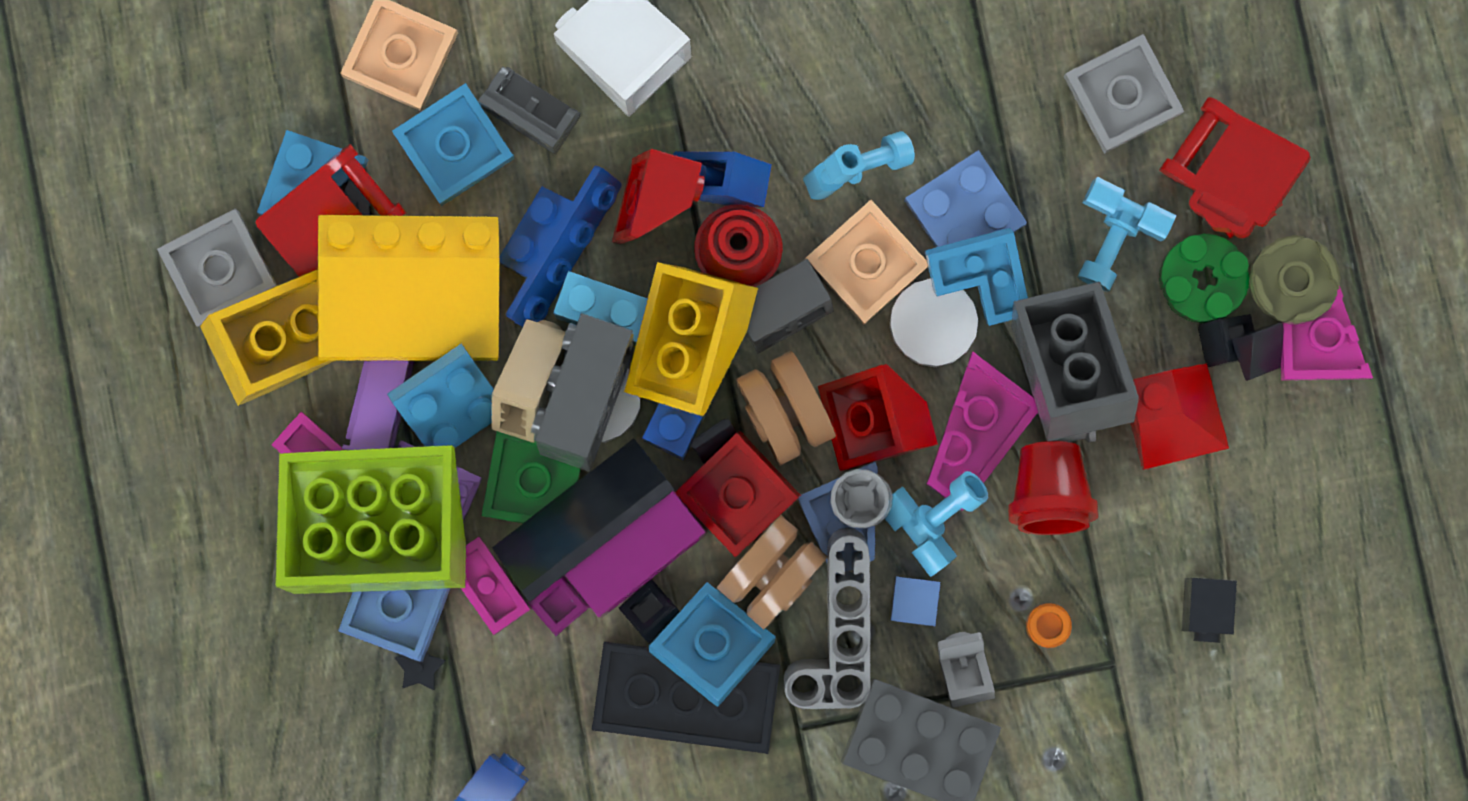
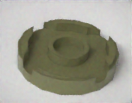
M1292 235L1278 238L1260 251L1251 266L1249 284L1253 299L1264 314L1277 322L1297 325L1313 321L1330 309L1337 296L1341 277L1337 261L1326 246L1304 236Z

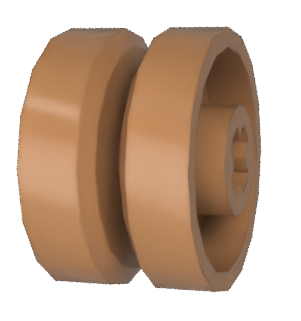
M792 350L771 361L770 371L778 389L773 390L765 375L757 369L736 379L738 388L747 404L745 406L746 412L762 442L767 443L780 466L800 456L801 445L793 429L794 427L798 426L806 441L814 447H818L836 437L833 426L812 383Z
M782 515L776 519L717 586V589L733 603L741 601L754 586L759 588L761 592L748 606L747 616L763 630L782 609L785 612L811 584L812 580L810 577L828 558L816 545L808 542L804 543L789 560L783 553L797 538L798 529Z

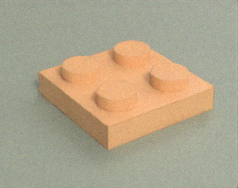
M374 0L340 74L348 80L422 112L454 44L458 31L391 0Z
M872 200L867 202L805 258V260L808 259L814 271L863 325L928 268L927 260Z

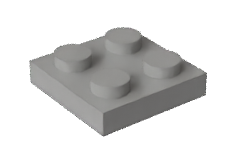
M1144 34L1064 75L1103 153L1170 121L1184 112Z
M236 208L157 249L198 328H200L209 314L277 287L253 237Z

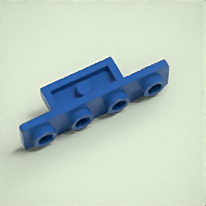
M598 165L593 167L574 201L542 186L499 256V263L526 278L506 312V317L523 328L526 319L538 323V321L546 317L551 303L564 284L568 271L571 272L583 250L591 242L594 232L607 210L615 202L622 183L604 168Z

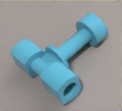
M899 131L884 136L880 148L862 154L857 145L847 144L841 146L828 156L824 162L817 165L804 176L803 180L811 199H825L846 182L851 184L859 183L862 179V172L887 164L893 170L913 164L915 158L913 144L906 133Z
M1096 177L1092 181L1082 203L1107 215L1104 223L1110 227V230L1095 261L1085 260L1077 277L1086 284L1100 282L1103 291L1110 292L1117 277V274L1110 269L1126 235L1136 237L1138 231L1152 238L1163 241L1166 239L1176 215L1150 202L1142 206L1123 197L1124 189Z
M964 472L950 483L951 494L933 508L928 505H921L919 507L903 486L892 494V508L885 520L894 531L900 527L905 530L918 547L912 554L930 577L957 557L956 553L941 536L945 531L944 522L962 508L969 512L974 511L988 499V492L984 483L971 472Z

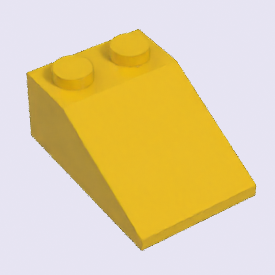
M657 262L624 392L704 416L747 333L758 288L689 268Z
M318 269L209 314L200 326L238 406L279 389L336 361L318 360Z

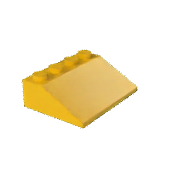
M318 215V360L436 361L462 343L474 361H498V217Z

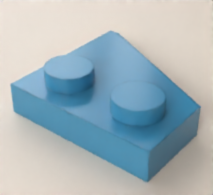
M286 130L257 213L262 215L342 149ZM358 154L355 158L365 168L368 159ZM339 169L331 176L340 188L350 179L342 169Z

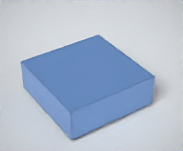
M895 577L890 621L935 626L940 582Z

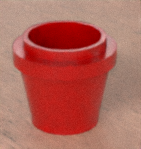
M739 204L728 205L711 213L701 224L695 239V258L699 270L703 273L757 287L770 280L778 270L783 251L782 238L774 221L763 211L755 207ZM733 236H744L747 240V246L743 250H734L730 245V240Z
M1046 441L1028 444L1020 449L1014 501L1008 505L1009 522L1017 525L1019 531L1035 535L1070 534L1088 529L1090 522L1098 519V502L1092 498L1081 455V447L1078 444L1064 441Z

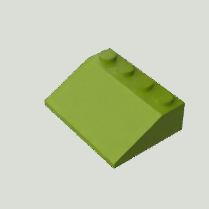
M452 445L279 453L276 587L293 594L465 588L466 540L455 448Z

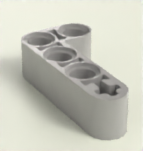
M846 527L837 530L831 535L827 545L828 659L797 660L788 666L784 674L786 697L797 708H855L866 701L870 691V554L866 539L861 532L853 528ZM848 542L853 543L855 550H857L852 553L853 572H845L843 555L841 552H837L843 551L845 543ZM852 586L859 589L861 594L858 601L850 605L840 603L836 596L843 587ZM851 630L861 636L858 645L849 649L839 646L837 643L839 635L844 631ZM851 674L860 678L861 684L854 691L845 692L837 687L838 681L845 675ZM802 675L811 676L816 680L815 687L805 693L795 690L792 683L797 677Z

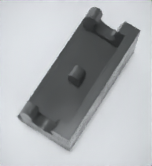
M504 66L498 71L485 93L478 100L483 110L555 155L581 117V113L576 109L571 108L515 73L514 70Z
M808 259L756 287L758 291L746 335L757 354L834 312L832 300Z

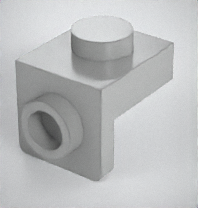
M959 632L948 636L945 640L939 641V662L951 708L995 699V690L984 653L982 634Z

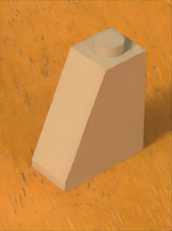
M526 319L492 394V430L533 443L535 442L534 434L531 433L535 415L539 407L547 409L550 392L546 391L550 374L554 365L562 367L565 359V350L562 349V342L566 331H563L559 325L545 320L538 321L537 323Z

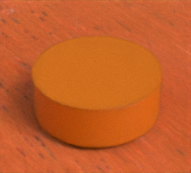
M1045 603L1036 606L1029 613L1026 620V631L1029 638L1038 646L1045 648H1054L1062 645L1069 638L1072 630V622L1068 612L1057 604Z

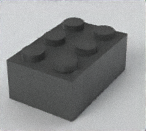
M1096 282L1014 301L1011 327L1047 441L1134 422L1139 397L1101 283Z
M581 313L577 325L570 323L562 342V349L565 350L562 367L554 365L546 387V391L550 392V400L547 409L539 407L532 424L531 433L534 434V440L540 455L590 472L633 356L635 344L632 330Z
M872 678L869 694L866 701L861 705L841 762L846 766L938 801H975L1002 727Z

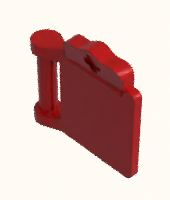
M1208 97L1201 107L1203 114L1172 159L1166 158L1159 171L1175 182L1195 191L1189 200V206L1195 214L1205 218L1214 231L1229 232L1238 238H1246L1251 234L1255 225L1264 227L1268 224L1309 163L1311 156L1304 148L1239 115L1220 101ZM1221 122L1228 125L1196 175L1188 170V166L1217 123Z
M351 144L343 148L256 220V225L299 277L318 269V215L363 216L331 177L339 169L346 173L380 216H403L407 213L399 202L395 205L391 202L355 158L358 152Z

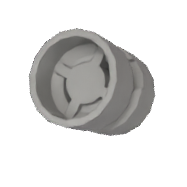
M856 469L846 472L836 481L831 491V505L834 514L841 522L850 527L869 528L876 526L887 518L892 508L893 495L889 484L882 476L869 470Z

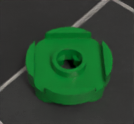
M1212 234L1188 236L1167 253L1160 267L1159 283L1164 297L1168 301L1167 304L1174 313L1191 322L1207 323L1226 317L1241 305L1247 294L1250 279L1248 259L1233 243L1223 237ZM1207 267L1212 270L1211 276L1216 278L1215 285H1207L1205 290H1200L1197 288L1198 280L1193 277V272L1202 271Z

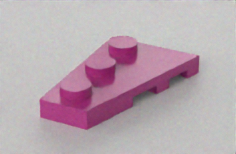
M1340 286L1330 309L1315 320L1297 325L1283 323L1281 381L1369 380L1373 378L1369 365L1365 363L1359 347L1356 329L1354 325H1351L1344 306Z
M974 352L970 355L926 483L943 498L951 494L950 483L964 472L968 471L975 474L984 483L1038 413L1035 400L1031 395Z

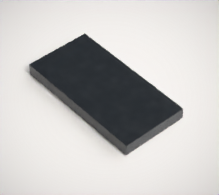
M633 438L492 548L520 591L531 601L673 492L674 488Z
M604 641L592 730L769 754L780 665L757 662L717 707L649 652V647Z

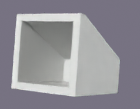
M589 0L578 11L575 8L568 10L555 25L558 29L554 33L556 43L628 117L691 58L690 39L648 0Z

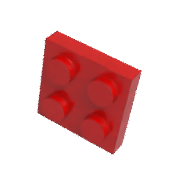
M741 431L737 432L675 492L682 502L734 557H737L801 496Z

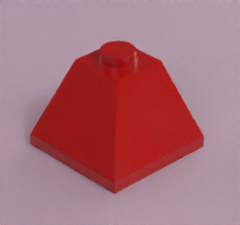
M654 149L633 157L612 242L623 244L637 239L690 208L693 201L698 202L705 182V177L699 175L702 163Z
M1207 363L1133 379L1139 400L1135 421L1130 424L1142 470L1229 449Z
M887 364L817 386L822 405L836 434V437L831 440L840 471L938 445L927 402Z

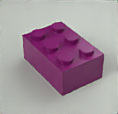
M671 492L566 573L565 576L598 618H603L705 537L706 532L677 495Z

